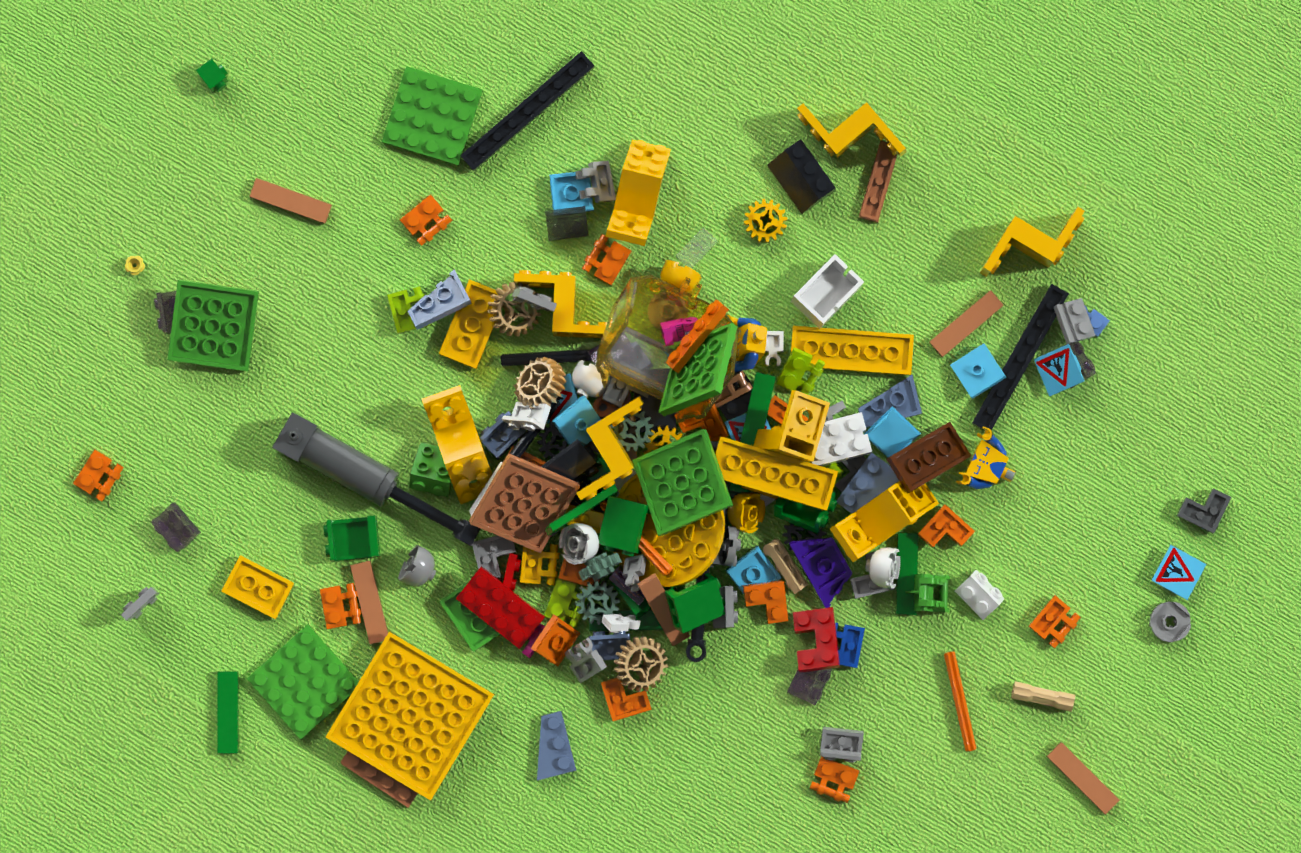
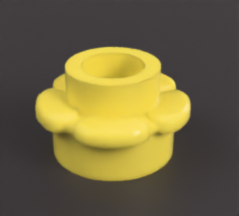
M130 256L127 258L125 269L131 275H138L139 272L144 270L145 264L140 256Z

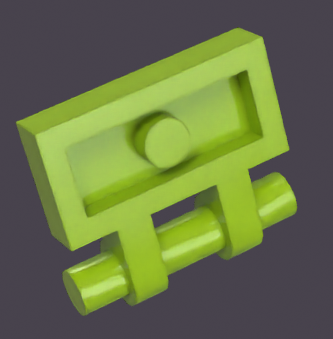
M421 286L413 288L415 296L409 297L407 289L387 295L398 334L416 330L408 310L411 308V304L417 303L425 296L422 293Z
M794 347L776 380V384L789 390H796L799 385L803 387L801 392L808 395L813 391L817 378L823 373L822 368L825 362L818 360L816 365L810 363L812 360L811 354ZM806 370L811 372L807 380L802 378Z
M557 578L544 616L551 618L554 614L563 621L566 616L572 617L569 625L577 628L579 620H582V613L579 614L577 612L579 606H576L574 611L568 610L572 598L580 600L575 593L577 584ZM585 598L584 605H585V603H588V599H587V598Z

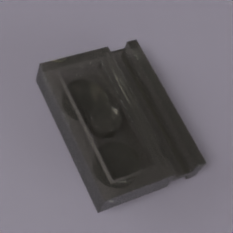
M585 206L545 211L549 241L589 236Z

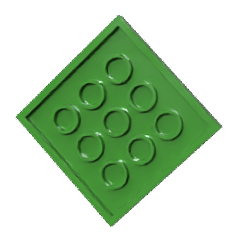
M406 66L382 143L459 167L460 155L464 152L483 90Z
M178 279L167 360L248 372L259 291Z
M729 323L713 330L679 373L670 367L659 409L660 414L667 416L721 394L733 343L736 338V325Z
M706 429L697 431L632 460L658 536L666 535L733 506Z
M309 624L247 678L300 740L349 698L359 682Z

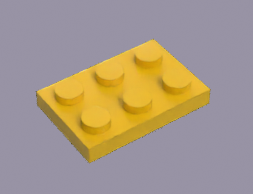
M240 555L221 592L277 619L295 583Z

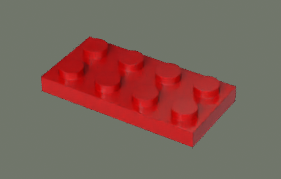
M482 566L456 597L460 603L518 649L523 646L545 618L543 614Z

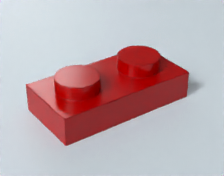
M509 553L503 584L512 591H515L517 580L513 578L515 571L519 572L521 560L518 559L517 554Z

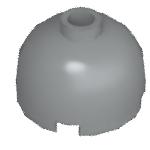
M416 545L408 554L411 557L407 563L404 561L398 576L399 581L413 587H419L425 584L427 580L431 581L436 574L433 555L425 548Z

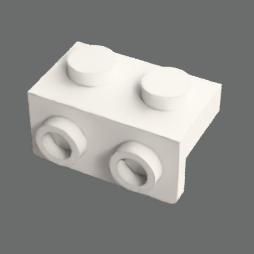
M516 402L512 415L503 416L502 420L508 423L509 428L519 430L520 428L529 431H535V429L544 430L551 407L547 404L535 406L533 403L532 407L534 409H531L528 403L526 406H523L522 402Z
M977 570L955 590L982 620L1004 600L1000 590L993 587L988 582L987 577Z

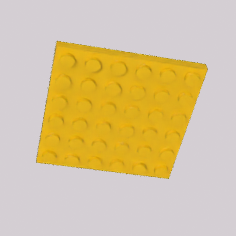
M388 632L326 735V738L431 801L495 694L395 634Z

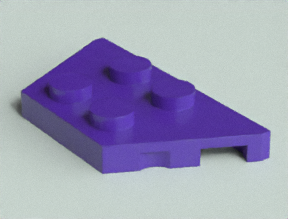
M823 538L789 542L792 551L825 608L830 607V603L835 595L839 594L843 584L852 575V571L834 539Z

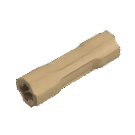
M1014 681L1011 693L1012 699L1052 706L1072 712L1075 701L1074 694L1039 688Z

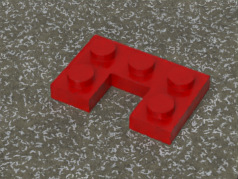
M828 607L793 612L795 633L815 632L817 646L815 649L797 651L799 672L839 668L834 608Z

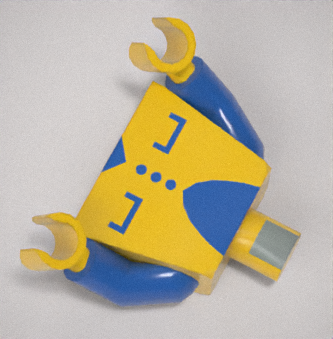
M726 315L724 318L730 320L729 323L739 327L736 336L734 364L728 363L726 376H730L734 370L739 372L753 369L763 357L766 348L767 328L761 326V323L754 318L737 319Z
M982 426L985 430L984 435L977 433V436L984 440L979 442L965 473H958L963 476L962 481H956L957 484L966 485L974 489H985L996 485L1000 478L1011 482L1016 471L1005 467L1009 459L1006 456L1005 448L992 434L991 429Z

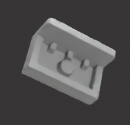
M733 586L721 587L719 591L725 601V615L713 620V628H734V623H738V611H734V603H737V590L733 591Z
M823 727L820 756L827 760L840 758L847 762L861 761L864 732Z

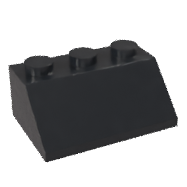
M801 139L784 150L767 165L801 214L835 192L836 187Z
M577 439L541 467L576 481L581 486L584 479L597 474L599 468L603 465L591 447Z

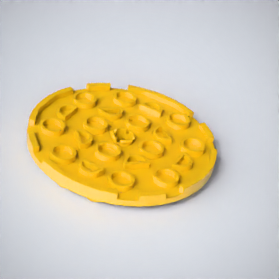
M636 473L622 486L617 498L647 505ZM724 511L717 512L663 536H658L651 514H646L642 536L668 562L673 570L670 574L664 576L647 559L645 573L643 576H639V580L642 581L655 573L663 587H676L689 583L702 575L714 562L720 551L725 533ZM616 548V551L613 552L615 554L618 553L622 561L619 564L623 569L625 558L633 557L622 554L621 549ZM634 553V556L642 555L643 553Z

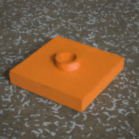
M553 614L531 649L556 666H559L565 657V652L572 647L580 632Z

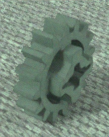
M645 411L632 415L641 419L637 422L632 421L628 417L631 416L630 413L623 416L625 420L622 422L624 428L621 433H619L620 423L614 427L610 424L612 428H615L614 433L622 446H626V451H630L631 447L638 451L639 445L645 448L644 442H651L648 436L654 435V432L650 431L654 424L648 423L651 417L645 418ZM629 424L631 426L636 425V435H634L633 433H628V430L630 429ZM645 426L646 432L642 438L641 429ZM627 437L633 438L636 443H628L624 439Z
M603 553L588 560L585 563L587 567L578 573L582 581L590 578L597 581L612 574L615 571L613 567L622 561L618 553L610 556Z
M604 580L601 584L598 581H594L593 585L588 581L586 589L582 586L580 587L582 594L576 593L577 598L580 600L575 601V605L579 606L577 612L579 614L583 613L581 616L583 620L588 618L590 624L596 620L597 624L600 625L603 615L613 614V610H619L618 606L615 605L620 603L619 598H615L618 592L616 590L612 591L614 587L611 584L606 587V581ZM609 596L611 600L610 606L607 605V600L609 599ZM585 598L588 599V604L586 605V608L584 606ZM592 598L600 600L603 606L595 604Z

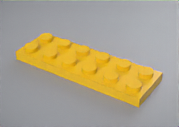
M793 325L791 352L795 347L811 354L812 360L810 363L815 365L818 360L824 361L825 365L822 369L910 376L914 335L833 328L819 329L818 327Z
M720 436L715 455L724 481L827 511L838 471Z

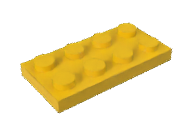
M469 279L465 291L472 304L456 311L439 355L477 369L496 322L489 320L493 314L487 312L492 310V306H489L488 302H494L491 295L498 294L495 289Z

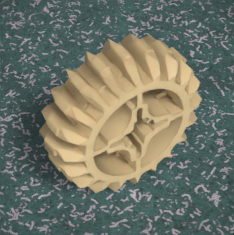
M510 282L509 286L502 284V289H496L498 295H491L494 302H488V305L492 306V310L487 312L493 314L489 320L492 322L496 321L493 327H500L499 332H506L507 336H512V334L520 336V332L524 335L527 334V329H534L531 323H539L535 317L541 316V313L537 312V309L532 308L529 303H527V312L524 308L525 302L519 303L514 300H505L509 294L513 293L517 286L523 287L521 282L517 285L514 282ZM501 306H502V307L504 308V310H505V315H504V317L502 316V313H501ZM511 306H515L519 313H514V309ZM517 317L524 318L522 323L516 326L510 325Z
M537 357L535 361L530 360L529 365H524L525 369L519 371L520 376L515 378L518 383L514 385L516 389L514 393L523 406H526L528 403L529 408L534 409L532 407L534 403L535 406L547 404L551 407L552 402L557 403V397H562L560 392L565 390L563 385L567 382L564 378L566 374L562 366L553 359Z
M642 636L640 639L633 637V642L626 640L627 647L621 645L620 648L623 651L616 653L619 656V660H614V663L618 665V667L614 668V671L619 673L617 679L622 680V685H628V689L633 690L635 688L638 692L642 689L649 691V686L656 688L655 681L661 683L660 675H666L663 672V668H668V665L663 663L668 659L667 656L663 655L665 650L660 648V643H654L652 638L647 640L646 637ZM642 648H648L653 658L646 657ZM640 661H644L643 665H641V667H638L639 663H641ZM629 670L636 671L637 675H639V680H634Z

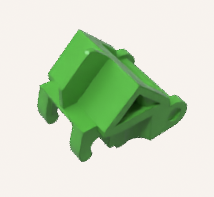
M915 574L914 591H906L907 594H914V611L949 612L947 598L950 576ZM935 586H940L939 601L933 599Z

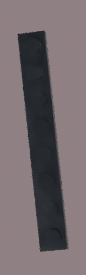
M581 51L460 155L461 158L473 171L478 169L595 68L594 64Z
M1053 284L1050 285L1002 369L1006 378L991 388L972 422L973 425L983 431L985 430L982 426L992 430L1056 318L1054 306L1063 304L1069 293Z

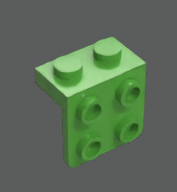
M421 443L410 473L409 488L432 493L436 496L448 497L451 479L445 467L438 446Z

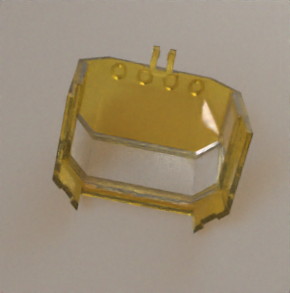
M653 275L631 277L612 306L598 348L596 368L601 375L604 388L610 375L662 400L670 366L665 362L668 360L670 353L675 351V347L681 344V341L674 342V345L666 346L660 323L688 317L700 319L710 303L697 297L702 284L697 283L690 294L686 292L691 281L688 277L684 279L680 288ZM725 314L713 330L733 322ZM738 328L723 383V390L734 376ZM721 394L679 410L677 423L685 422V419L694 417L696 419L705 418Z

